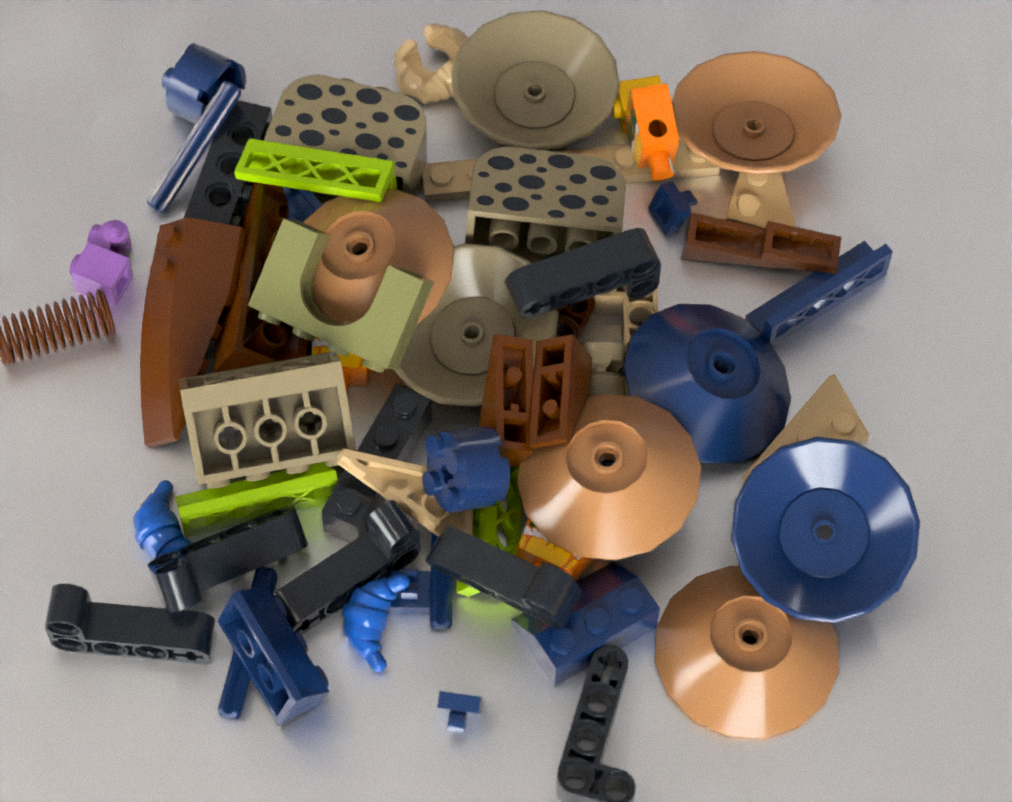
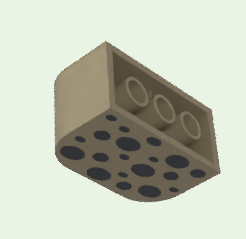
M326 75L301 77L289 84L281 94L264 141L394 161L397 190L418 197L422 186V174L427 163L425 113L421 106L409 96L393 92L385 87H372L356 83L348 78L339 79ZM325 194L333 197H340L337 195Z
M518 147L492 149L483 154L474 165L465 244L499 246L527 259L532 264L619 234L623 229L625 179L620 170L612 163L594 156Z

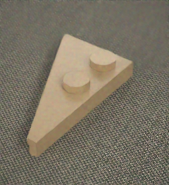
M739 172L725 220L765 228L768 221L796 227L782 173L753 175Z
M835 374L830 375L743 475L742 486H744L752 469L781 446L813 437L853 440L859 444L868 441L869 433Z
M343 449L338 454V465L388 501H396L406 514L438 537L445 525L453 526L472 535L473 510L454 513L447 512L438 504L434 495L428 496L425 493L422 478L423 474L427 472V466Z

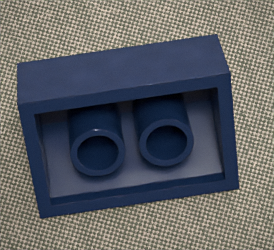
M614 561L577 581L583 594L563 630L552 627L525 613H521L511 619L512 625L554 687L587 669L594 652L601 646L616 645L623 648L657 627L660 607L639 577Z
M267 586L239 590L231 594L217 622L278 725L281 726L322 704L330 692L328 689L329 682L322 668L318 665L314 666L307 654L308 647L300 632L293 631L286 619L287 612L282 601L277 596L273 597Z

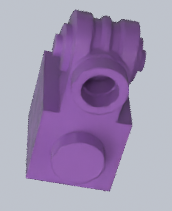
M110 220L102 226L99 224L93 225L88 235L86 247L81 254L75 255L69 270L76 292L87 296L89 291L94 299H96V289L100 290L102 288L108 304L117 307L133 279L130 259L125 257L130 252L132 245L128 227L124 222Z

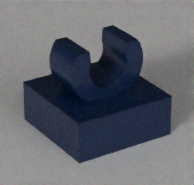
M672 181L660 185L648 209L664 234L668 236L679 232L686 218L690 217L692 210L690 206L697 205L698 201L690 190L680 192Z
M418 569L390 570V578L398 574H405L410 579L409 586L397 592L396 599L391 600L390 614L430 615L431 571H418Z
M440 691L437 708L450 710L447 730L465 733L468 712L481 714L483 698Z

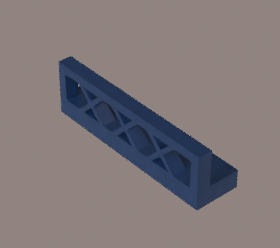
M863 241L839 256L836 273L814 272L748 313L745 316V320L756 328L773 347L887 274L893 251L887 244L873 250L866 241Z

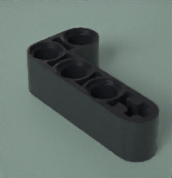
M634 228L521 267L510 273L505 278L504 283L520 317L529 319L622 286L630 299H640L648 296L658 288L661 262L646 231L642 228Z
M387 501L370 514L367 519V532L290 581L272 596H277L282 601L287 612L286 619L293 631H298L302 635L340 611L345 603L348 604L351 594L357 586L362 587L370 581L384 577L390 578V570L401 571L411 564L421 551L420 532L396 501Z
M286 506L159 556L148 563V568L162 604L168 612H177L199 603L202 600L201 591L295 554L306 548L308 541L295 506Z
M450 525L444 526L425 560L439 572L560 630L564 629L583 594L575 579L558 567L542 562L540 567H537Z
M56 584L52 587L45 630L52 646L63 651L185 663H205L210 659L216 620L209 614L197 611L182 610L168 612L166 608L92 602L89 592L83 587L73 584Z
M616 645L601 646L592 656L558 767L556 794L561 802H634L636 784L633 777L621 769L602 764L628 671L629 660L627 654ZM607 666H612L614 668L608 685L602 682L603 671L606 670ZM594 701H601L606 704L608 709L603 712H594L588 707V704ZM587 738L593 740L597 747L592 750H583L579 748L576 742ZM577 776L582 778L586 785L579 789H573L567 786L564 781L568 777ZM611 788H619L624 791L626 797L616 801L608 798L605 792Z

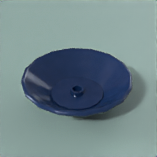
M676 304L651 314L631 336L623 365L628 396L640 397L669 411L691 435L699 461L704 463H740L764 452L785 428L791 402L785 366L771 343L743 317L711 304ZM715 367L719 368L722 373L718 372Z
M813 437L781 446L752 469L735 500L731 539L741 572L764 601L797 619L837 623L871 613L899 591L917 558L920 519L909 485L885 457L853 440ZM826 526L830 528L832 532L831 538L828 540L820 539L816 533L819 527Z

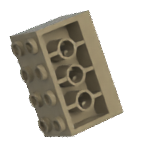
M334 352L179 379L181 399L198 485L206 484L208 489L220 488L231 484L230 479L246 476L247 481H257L269 478L270 471L285 469L287 474L300 473L309 470V464L324 461L326 466H338V454L343 449L357 451L341 360ZM312 411L313 415H317L310 423H304L303 420H299L306 412ZM267 419L278 422L271 430L259 427ZM228 426H232L236 430L239 429V431L234 433L233 437L219 434Z

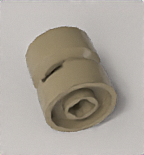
M614 342L580 343L592 357L591 384L588 397L599 394L625 395V378L619 375V371L623 369L625 361V345Z

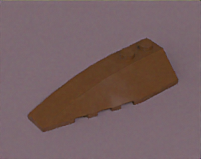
M253 183L241 227L246 230L235 294L230 308L223 307L221 312L220 326H222L217 340L213 373L307 355L308 340L293 334V326L282 321L280 325L266 322L258 317V310L248 306L283 218L289 219L287 198L284 195L282 186Z
M191 217L160 225L146 289L140 354L144 444L149 448L179 441L186 423L179 379L204 375L209 363L204 358L211 340H218L222 326L218 324V320L223 307L230 308L234 298L246 230L242 227Z

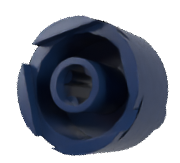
M195 43L190 44L174 68H168L162 78V87L166 89V105L169 111L196 124L224 81L231 82L245 91V69L234 60Z
M479 426L429 435L426 439V450L428 453L427 472L423 474L422 478L425 493L428 496L434 495L438 504L450 513L498 505L496 502L506 497L510 483L508 458H501L497 447L504 445L498 433L489 426Z

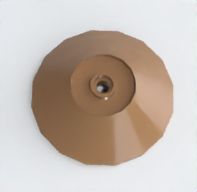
M760 51L722 54L696 65L677 84L671 102L678 136L694 154L722 169L753 175L789 172L818 159L836 140L842 116L834 90L815 70L787 56Z
M387 189L382 202L340 196L327 201L303 222L330 235L315 271L312 287L313 296L320 311L337 324L348 325L354 323L367 313L374 301L388 265L401 266L434 281L417 324L436 309L452 279L454 245L444 219L422 198L396 189ZM362 249L367 250L365 253L361 255H356L357 252Z
M599 394L587 398L570 442L534 448V453L520 463L517 485L526 516L547 541L579 557L619 560L649 552L681 529L698 501L702 468L691 435L669 411L636 396ZM604 460L614 461V464L609 467L601 465Z
M727 566L696 576L670 598L655 629L654 663L667 695L693 722L726 737L765 739L800 727L825 705L839 674V639L832 623L797 619L763 600L743 575L740 566ZM752 636L757 642L755 644H747L743 641V637Z

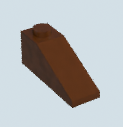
M495 334L492 338L479 426H489L498 433L504 444L497 446L501 458H508L509 466L517 467L534 453V448L532 449L529 446L533 396V339Z
M573 334L536 341L529 446L532 449L570 442L590 393L592 357Z

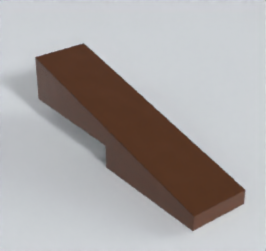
M691 213L685 227L680 259L836 273L841 237L771 221L767 222L765 228Z

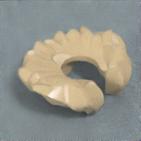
M436 23L428 24L423 28V35L428 46L445 52L450 60L443 67L439 68L437 72L429 71L421 63L417 42L407 39L394 54L395 60L393 66L397 69V84L401 93L406 96L412 95L425 105H428L429 102L440 101V99L447 101L450 97H454L451 70L461 45L469 38L457 28Z

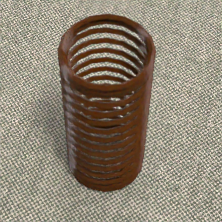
M102 288L100 290L96 289L97 304L92 293L88 291L89 308L82 294H79L78 297L80 309L76 299L71 296L72 313L66 299L63 298L62 308L64 317L58 302L54 301L53 307L56 321L49 304L46 303L45 312L48 325L41 307L37 306L36 311L40 329L32 309L29 308L28 316L32 333L24 312L21 310L19 312L23 334L15 314L12 313L11 320L15 338L7 317L3 315L2 320L7 338L6 342L0 326V358L3 366L6 367V365L10 366L11 363H15L13 347L18 359L23 362L24 357L21 343L27 357L31 360L32 352L29 339L36 356L40 357L41 352L37 335L44 353L48 355L49 348L45 331L53 351L57 352L58 350L54 330L61 348L65 350L66 343L62 326L70 346L74 347L70 322L78 343L82 345L83 339L78 318L87 341L91 342L86 314L94 336L99 340L100 336L94 310L104 337L107 338L108 335L112 336V334L115 336L116 330L104 290Z

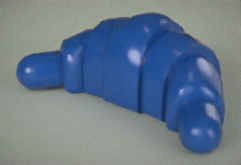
M168 480L161 481L155 491L149 494L141 504L140 509L133 516L136 541L141 549H145L153 559L191 544L190 540L184 538L176 515L169 509L168 498L173 491V484Z
M398 574L391 578L384 577L370 581L362 587L357 586L351 594L349 603H345L342 608V616L344 617L343 636L348 638L351 647L362 659L367 661L375 672H382L387 666L385 658L380 653L382 645L379 641H381L382 632L385 630L391 600L396 599V593L406 589L410 584V579L405 574Z

